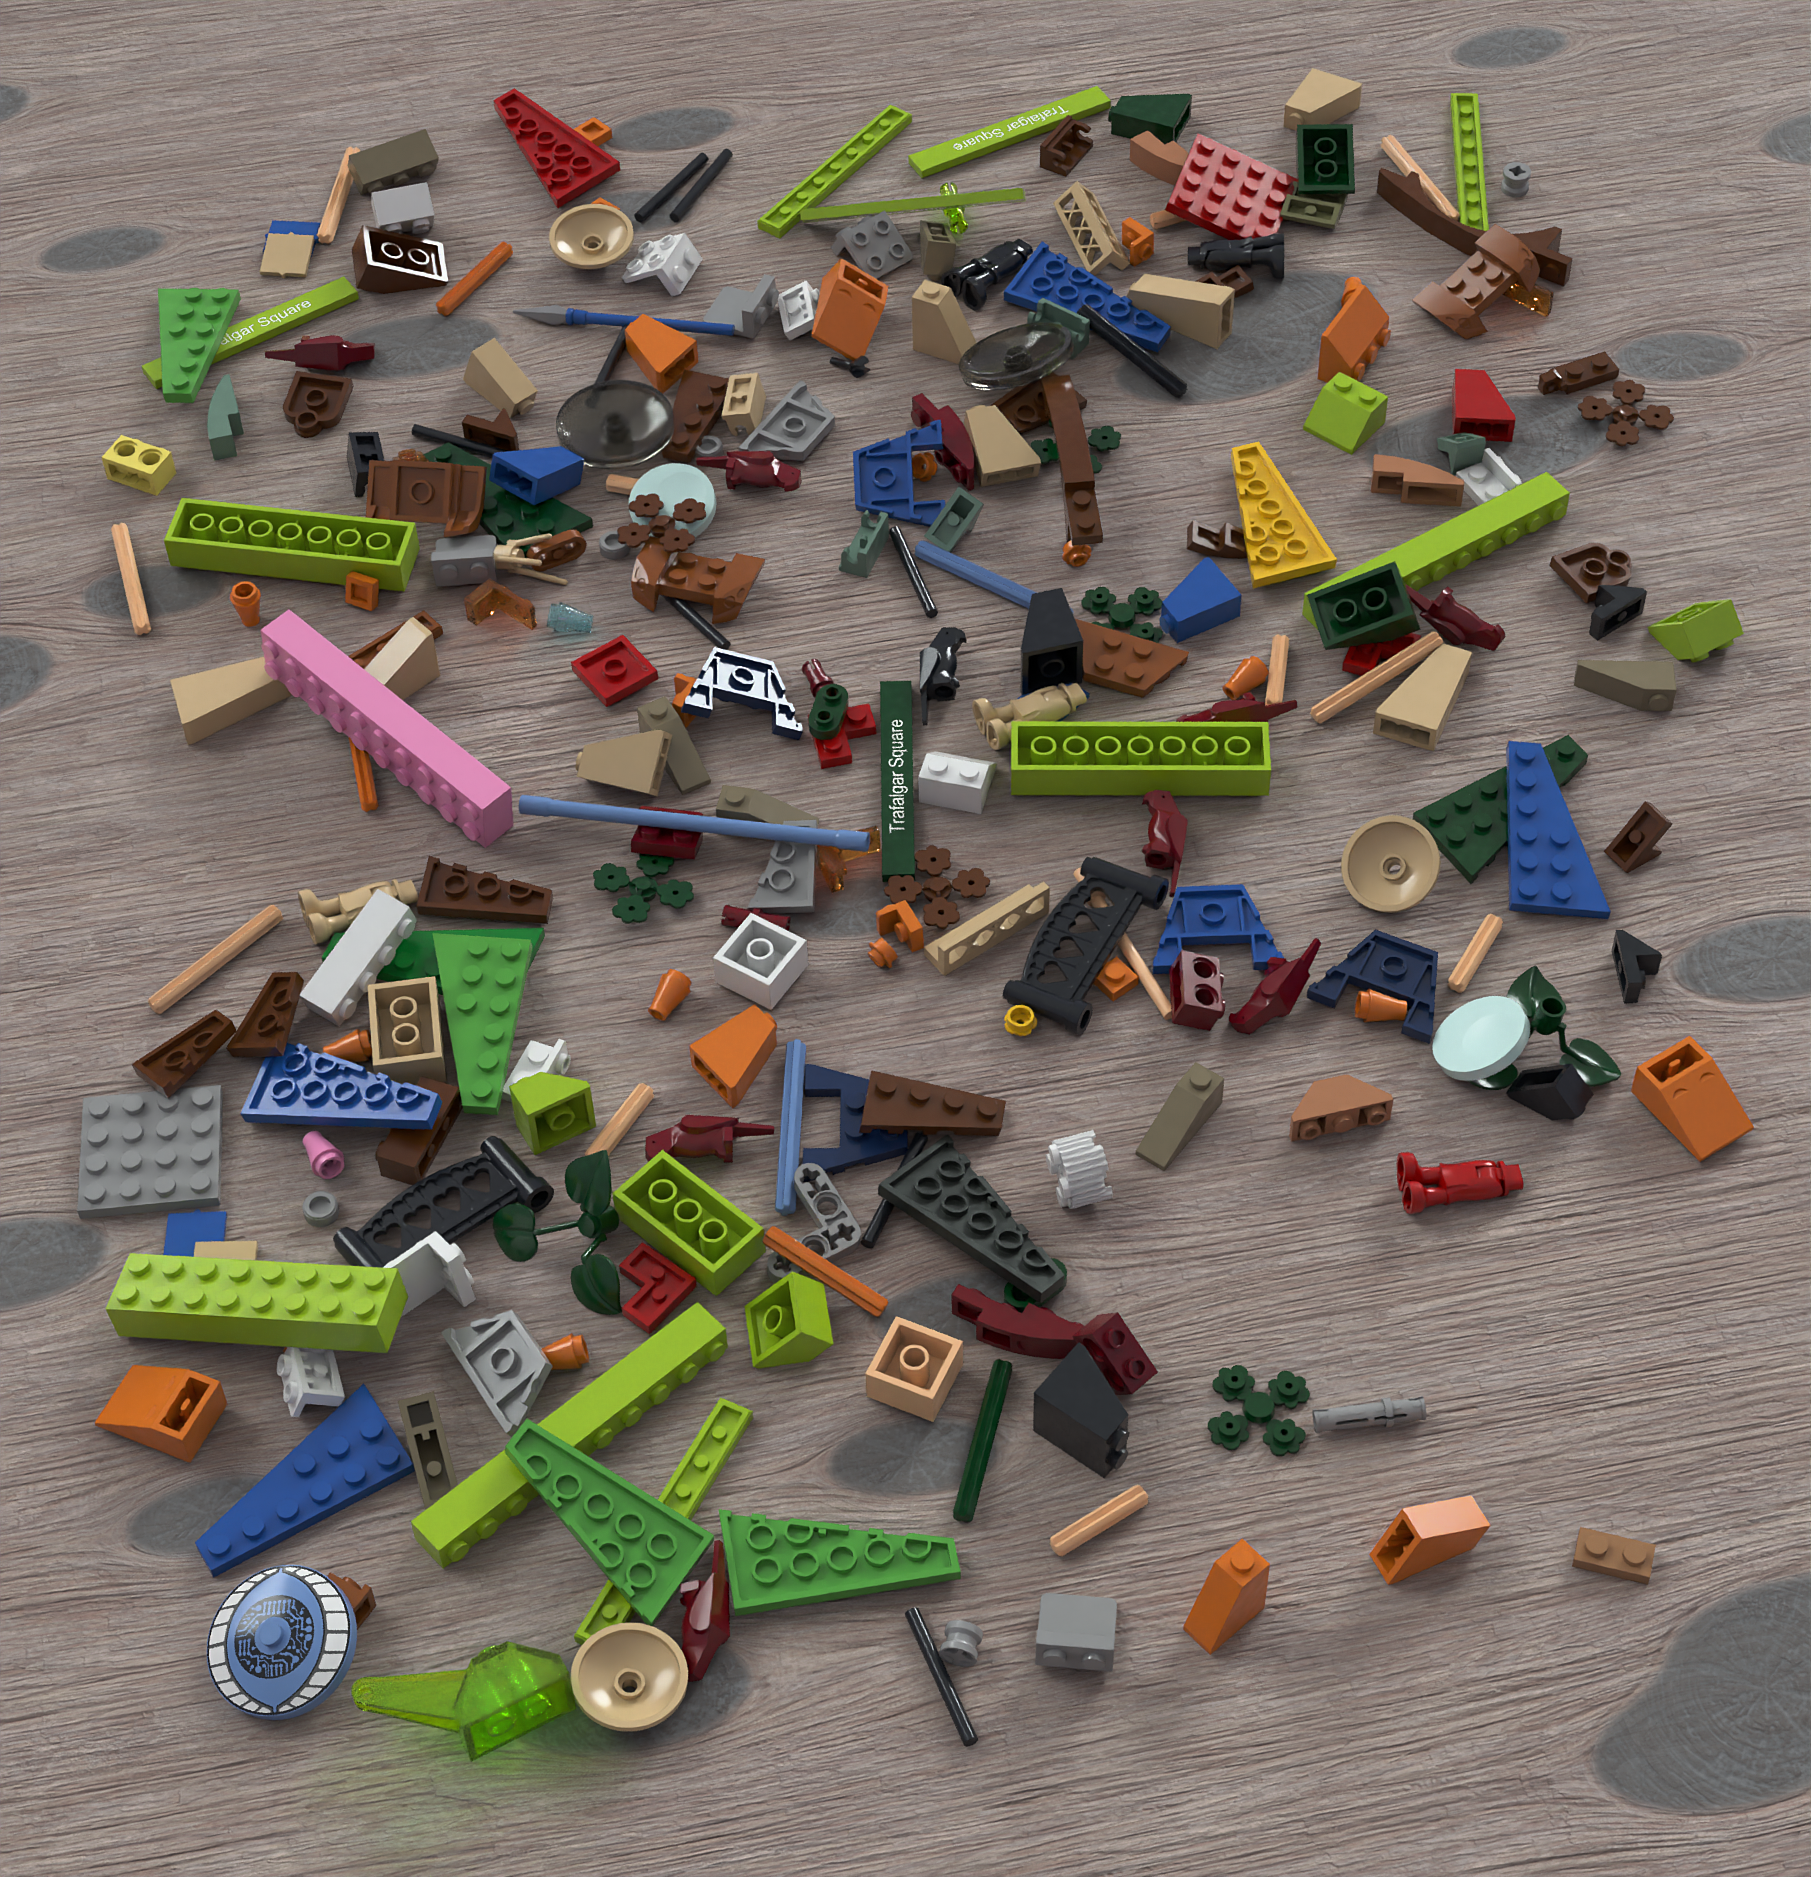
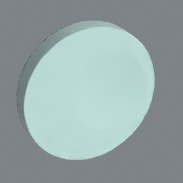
M681 463L665 464L651 469L636 482L629 497L630 503L635 501L638 495L657 494L660 501L664 503V507L659 510L658 515H667L672 518L675 504L682 503L688 498L695 499L697 503L703 502L706 511L704 519L697 520L691 524L675 520V529H687L689 534L695 537L700 535L709 526L715 515L717 505L716 495L708 477L699 469ZM629 510L632 521L639 525H648L652 519L650 517H637L635 512Z
M1488 996L1473 1000L1456 1009L1440 1025L1432 1045L1434 1058L1445 1074L1457 1080L1472 1081L1492 1076L1509 1066L1522 1053L1529 1040L1530 1022L1521 1006L1510 998Z

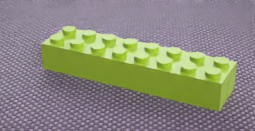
M181 498L164 538L170 566L346 585V575L354 571L379 579V589L404 592L420 550L416 524L414 522Z
M1011 721V795H1145L1150 791L1163 790L1170 791L1172 796H1269L1271 758L1268 722Z
M130 1253L105 1309L118 1336L388 1353L407 1302L408 1294L398 1268Z

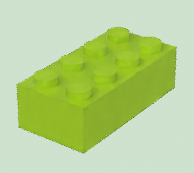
M664 1150L659 1152L612 1193L614 1208L619 1215V1220L674 1264L696 1278L698 1283L715 1296L720 1294L766 1252V1247L762 1242L764 1228Z

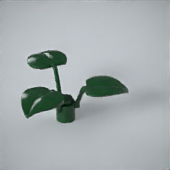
M1537 966L1529 968L1513 982L1506 997L1517 1002L1526 1016L1532 1018L1530 1036L1535 1030L1542 1035L1558 1032L1560 1050L1565 1053L1561 1056L1559 1065L1572 1063L1588 1087L1603 1085L1620 1078L1621 1072L1617 1064L1596 1043L1587 1039L1576 1038L1571 1041L1569 1047L1566 1045L1565 1029L1567 1025L1562 1022L1566 1012V1005L1559 992L1544 978ZM1511 1063L1505 1069L1492 1076L1468 1082L1486 1090H1501L1513 1084L1518 1076V1070Z
M602 1150L575 1159L568 1165L565 1172L567 1194L572 1201L581 1203L580 1209L584 1212L579 1220L535 1229V1215L533 1211L522 1204H510L501 1208L496 1213L492 1227L494 1229V1236L504 1254L516 1262L528 1261L536 1255L538 1250L536 1235L578 1227L583 1236L591 1239L595 1238L593 1243L581 1255L582 1264L574 1267L571 1271L572 1289L577 1299L588 1309L599 1314L617 1315L622 1313V1307L620 1303V1280L616 1267L608 1257L602 1254L591 1255L602 1242L607 1241L605 1234L614 1232L619 1226V1215L615 1208L610 1206L612 1187L607 1150Z

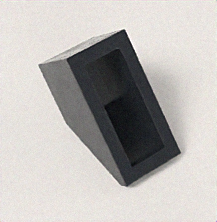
M1572 1063L1522 1070L1506 1092L1510 1099L1552 1121L1578 1118L1586 1110L1585 1106L1594 1095Z

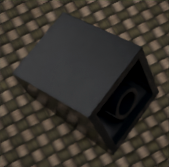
M1058 588L1032 594L1021 645V694L1032 693L1048 686H1058L1061 683L1082 684L1083 638L1063 589Z
M1078 1342L1034 1392L1033 1431L1105 1478L1113 1468L1115 1470L1119 1469L1128 1456V1451L1126 1450L1130 1434L1128 1432V1413L1086 1347Z

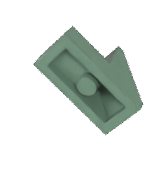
M1462 432L1437 438L1438 450L1448 452L1452 475H1456V472L1472 465L1482 463L1486 445L1485 437Z
M958 487L924 537L951 553L966 531H972L984 504L961 487Z

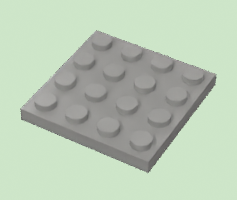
M221 1085L178 1089L169 1098H166L159 1091L83 1098L77 1206L80 1219L221 1205L223 1091Z

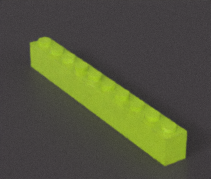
M1545 472L1304 593L1302 615L1318 630L1307 598L1308 594L1394 561L1400 570L1404 583L1418 591L1420 588L1434 581H1439L1444 576L1458 569L1465 568L1469 563L1481 557H1486L1505 545L1512 544L1526 534L1533 533L1540 527L1554 520L1561 519L1566 515L1570 492L1548 472Z
M696 1302L537 1425L586 1456L591 1455L597 1449L605 1448L616 1434L625 1427H631L636 1424L643 1413L652 1406L663 1403L670 1395V1392L682 1383L690 1382L710 1361H717L728 1348L726 1328L702 1305ZM504 1449L411 1521L415 1540L444 1569L450 1563L461 1560L468 1553L469 1549L481 1539H487L492 1536L498 1529V1526L508 1518L520 1514L527 1504L539 1494L505 1454Z

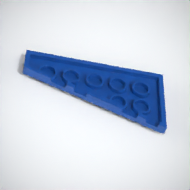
M1043 241L1004 290V301L1037 311V304L1041 298H1045L1074 313H1077L1084 304H1088L1139 346L1155 352H1159L1171 333L1170 325L1147 310L1137 309L1132 305V300L1126 296L1119 297L1114 294L1111 286L1082 267L1075 268L1068 263L1067 257L1061 253L1058 255L1054 254L1049 250V245Z
M1508 741L1506 764L1509 910L1608 919L1611 911L1542 745L1540 743Z
M287 1043L283 1056L265 1057L240 1114L245 1122L432 1130L443 1102L438 1093L408 1082L400 1084L392 1081L388 1075L380 1072L377 1075L367 1072L363 1066L325 1052L323 1054L312 1052L308 1046L297 1043V1045Z
M363 1383L195 1542L213 1578L415 1472L413 1462L365 1384Z

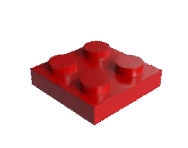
M624 635L571 662L572 671L606 707L658 680L656 668Z

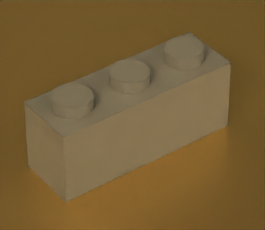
M426 129L351 154L349 155L347 166L360 195L366 193L371 195L372 192L382 191L384 187L392 184L395 186L402 185L409 181L411 177L430 175L437 168L439 157Z

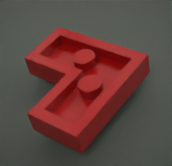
M1410 633L1392 641L1351 646L1343 661L1342 671L1362 676L1377 667L1381 657L1391 658L1421 639L1422 635Z
M869 703L848 707L840 732L834 738L820 740L812 736L821 769L852 764V753L848 740L876 735V724Z
M644 1242L619 1264L620 1273L641 1287L622 1307V1314L648 1334H651L697 1287L696 1278Z

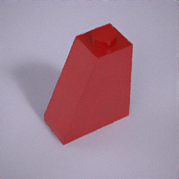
M1455 369L1452 388L1453 434L1467 432L1485 437V441L1512 442L1516 417L1486 371Z

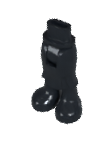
M1284 232L1253 239L1250 236L1241 240L1201 242L1200 246L1188 247V265H1200L1201 269H1204V266H1206L1210 270H1230L1237 265L1240 268L1266 265L1270 268L1274 278L1284 279Z
M1017 239L1014 242L1006 241L1004 244L992 248L982 257L974 258L968 264L953 267L942 274L941 284L950 287L955 297L962 294L968 308L974 311L979 310L985 305L987 300L986 288L991 284L996 285L999 280L1016 272L1021 265L1026 263L1027 257L1033 253V249L1021 239Z

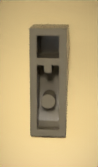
M920 220V252L923 274H927V277L930 279L941 280L942 274L953 268L956 242L948 223Z
M1577 661L1574 686L1637 710L1672 711L1677 690L1673 662Z
M666 696L638 707L640 733L662 730L672 734L664 769L681 794H687L710 784L711 779L680 716Z
M729 785L722 786L716 807L717 818L783 825L784 821L816 820L819 826L818 817L756 789ZM751 838V839L774 841V842L776 841V840H768V839Z
M1195 1062L1172 1090L1136 1149L1135 1155L1165 1171L1222 1104L1224 1078Z
M434 1391L398 1401L425 1510L458 1485Z

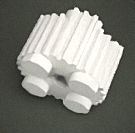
M1093 1130L1054 1140L1052 1145L1048 1146L1049 1154H1046V1161L1050 1174L1057 1173L1059 1187H1056V1195L1061 1208L1068 1206L1070 1209L1112 1198V1187H1105L1104 1178L1107 1176L1106 1171L1109 1170L1103 1147L1101 1145L1094 1146L1096 1135Z

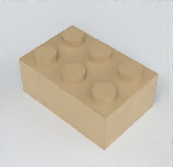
M435 976L367 985L372 1059L375 1074L383 1073L388 1075L392 1081L400 1084L408 1082L417 1085L421 1076L439 1082L447 1081L441 1006Z

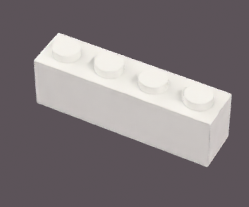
M377 889L299 996L307 1008L339 1027L345 1019L350 1018L356 1010L357 1002L365 992H368L367 985L375 984L376 976L384 965L386 966L391 963L403 939H407L414 931L417 919L410 907Z

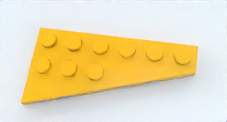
M1260 442L1233 447L1231 462L1252 588L1335 568L1337 558Z

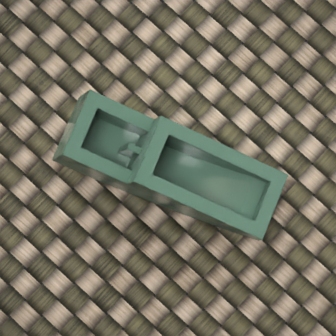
M230 374L224 375L220 380L208 410L207 429L214 461L237 456L233 436L244 434Z

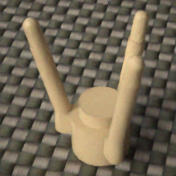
M549 533L520 540H507L506 545H497L495 547L494 559L497 569L508 570L509 573L522 574L561 585H567L568 583L566 579L522 568L523 565L540 566L542 561L525 558L523 550L519 549V547L550 540L552 535Z

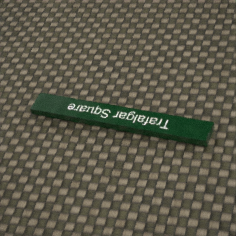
M880 681L882 882H888L892 876H901L903 878L906 875L912 876L915 881L911 681Z

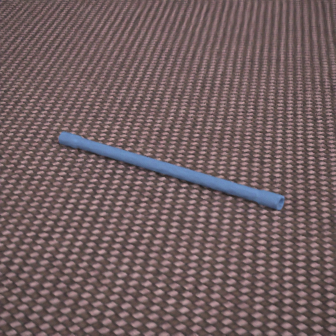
M521 795L519 800V813L526 815L559 816L823 845L867 852L870 844L869 832L842 829L836 831L588 804L530 795Z

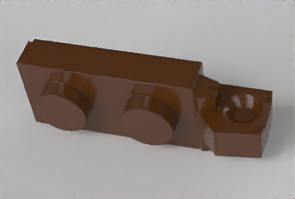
M1604 351L1554 367L1548 372L1539 376L1538 389L1543 395L1558 390L1570 394L1616 379L1619 375V368Z

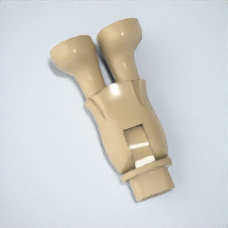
M1061 683L1058 684V688L1057 686H1048L1034 691L1023 698L1010 700L1008 705L1000 708H993L986 698H979L972 702V709L981 734L983 736L986 735L989 746L997 750L1005 747L1011 741V722L1009 721H1057L1075 712L1076 706L1086 703L1087 698L1078 683L1069 686Z
M396 879L392 880L391 883L389 881L376 882L351 892L338 893V897L330 900H318L310 889L298 891L301 911L306 926L309 928L313 943L316 945L326 942L334 933L347 930L377 889L405 905L418 902L419 897L412 880L398 883Z

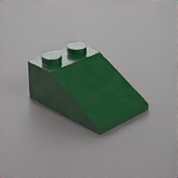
M1353 124L1297 125L1296 173L1298 194H1355Z
M1395 561L1307 595L1325 650L1392 641L1421 630L1403 577Z

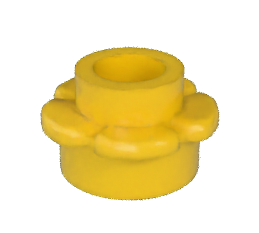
M1025 1005L1011 1007L1004 1018L1006 1031L1017 1036H1027L1031 1034L1032 1029L1037 1027V1018L1034 1016L1032 1009Z

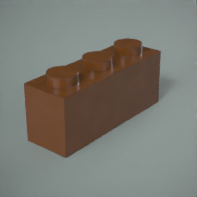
M421 1076L416 1086L438 1093L443 1103L432 1130L390 1129L386 1140L379 1143L375 1154L381 1176L409 1185H414L424 1179L463 1109L459 1087Z

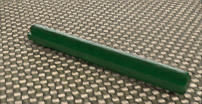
M997 1359L992 1365L953 1509V1517L957 1521L969 1523L974 1517L1012 1374V1364L1009 1361Z

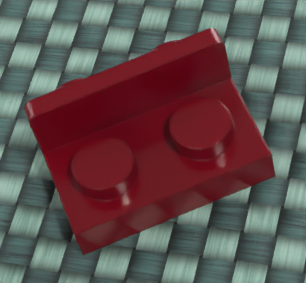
M640 806L639 808L643 810L703 816L701 812L685 811L650 806ZM638 825L631 840V852L695 860L703 842V832Z

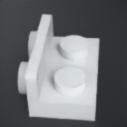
M807 281L779 294L778 297L784 334L789 340L813 329L820 291L817 288L813 290Z
M1490 448L1484 449L1482 463L1456 472V477L1464 480V491L1478 506L1522 484L1519 476L1514 474Z
M558 1039L555 1046L551 1047L531 1040L504 1085L502 1099L512 1102L509 1086L524 1077H530L538 1072L559 1076L565 1074L571 1060L570 1055H568L566 1041Z
M287 1347L285 1353L279 1356L277 1374L282 1377L284 1386L283 1399L288 1403L291 1417H299L305 1404L337 1407L342 1404L345 1395L333 1350Z

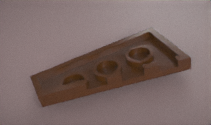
M1045 366L990 406L995 405L1019 434L1049 423L1050 418H1045L1044 400L1040 377L1058 375ZM1075 390L1079 408L1082 410L1086 408L1087 399Z
M684 369L661 447L663 458L685 463L691 462L696 454V448L698 445L699 447L702 445V439L704 436H708L722 414L729 382L728 378Z
M429 856L416 907L420 915L548 924L553 893L550 889L515 879L510 882L497 878V874L484 871L483 874L468 871L467 866L454 863L453 866L440 863L439 858Z
M871 1070L859 1133H871L872 1129H886L888 1134H902L903 1130H922L923 1134L937 1135L938 1131H953L955 1135L999 1136L1006 1101Z

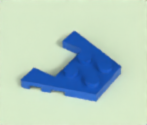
M941 420L930 422V426L920 430L914 428L906 431V435L891 441L888 438L853 451L856 511L865 512L868 510L870 514L874 515L884 512L888 513V518L931 527L946 503L945 500L914 502L912 452L943 449Z
M1243 884L1177 887L1164 933L1161 935L1159 948L1153 960V974H1169V969L1181 952L1182 945L1250 943L1253 970L1268 969L1267 961L1270 957H1284L1281 951L1278 952L1273 944L1274 939L1269 930H1266L1263 926L1260 914Z

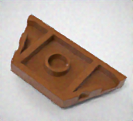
M1075 619L1083 638L1082 677L1084 681L1144 698L1153 690L1155 685L1169 678L1172 670L1179 665L1184 666L1187 662L1189 655L1187 651Z

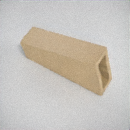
M1144 274L1128 290L1127 297L1132 300L1134 307L1139 310H1147L1170 325L1171 330L1210 347L1218 349L1232 333L1235 289L1231 287Z
M1442 643L1377 708L1373 734L1434 751L1469 674L1472 652Z
M264 657L170 680L188 745L194 744L292 696L282 682L278 679H272L267 674L264 668Z

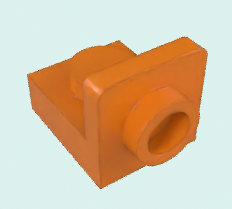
M1129 217L1122 222V244L1130 250V264L1132 266H1137L1154 254V232Z
M677 673L674 677L676 696L672 706L680 716L685 728H687L696 716L681 712V708L697 679Z
M906 900L887 905L876 912L877 931L880 936L895 931L901 943L906 942L912 953L924 948L923 927Z

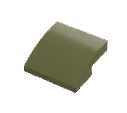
M1294 181L1293 194H1287L1280 217L1286 220L1335 229L1346 205L1348 194H1298V183Z

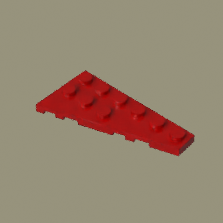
M515 88L494 100L496 112L557 208L620 171V162Z

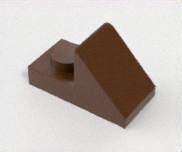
M505 408L502 409L494 422L471 415H466L463 419L464 438L508 451L519 450L517 433Z
M1645 801L1604 852L1620 868L1629 873L1662 853V850L1656 846V843L1673 823L1652 803Z

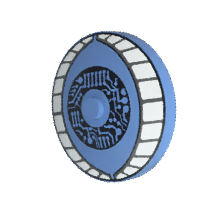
M280 1565L264 1569L248 1577L225 1598L209 1630L207 1664L215 1687L231 1705L245 1714L259 1719H290L316 1708L337 1689L351 1666L357 1642V1624L351 1603L337 1584L324 1574L309 1567Z

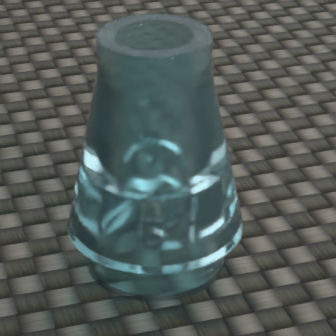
M559 602V604L552 603L548 614L547 627L553 628L554 632L590 633L594 615L587 614L562 602Z

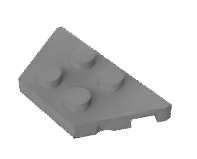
M800 380L738 447L739 451H770L776 459L804 461L835 426V416L828 408L822 406V401L816 395L812 396L807 391L806 383Z
M512 1310L496 1314L491 1319L482 1318L472 1321L469 1327L458 1330L452 1328L443 1330L441 1334L505 1433L513 1437L523 1424L553 1367L519 1315Z

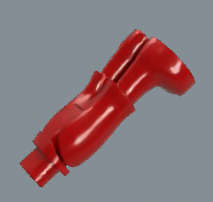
M1401 1152L1397 1156V1183L1399 1191L1403 1192L1402 1204L1407 1214L1421 1213L1425 1208L1439 1204L1447 1206L1458 1201L1489 1200L1508 1196L1509 1191L1523 1190L1524 1187L1518 1164L1505 1165L1503 1161L1495 1163L1491 1160H1473L1457 1164L1439 1163L1438 1167H1421L1418 1165V1161L1413 1153ZM1435 1184H1437V1186H1438V1187H1433V1188H1426V1187H1424V1186L1435 1185Z

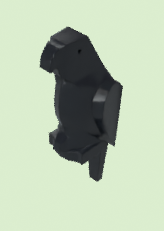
M956 627L941 628L930 646L920 652V693L923 726L928 725L929 701L931 699H936L938 702L955 700L956 690L960 687L958 679L954 678L957 669L955 653L963 642L967 643L965 633Z

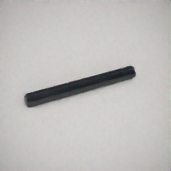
M1084 304L1077 311V314L1090 320V329L1173 396L1181 398L1187 392V383L1091 306Z

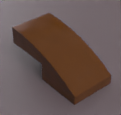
M1239 265L1218 277L1213 272H1210L1195 281L1231 287L1235 289L1234 299L1254 289L1253 281Z
M1195 520L1187 527L1188 550L1221 558H1247L1243 529L1225 523L1218 530Z

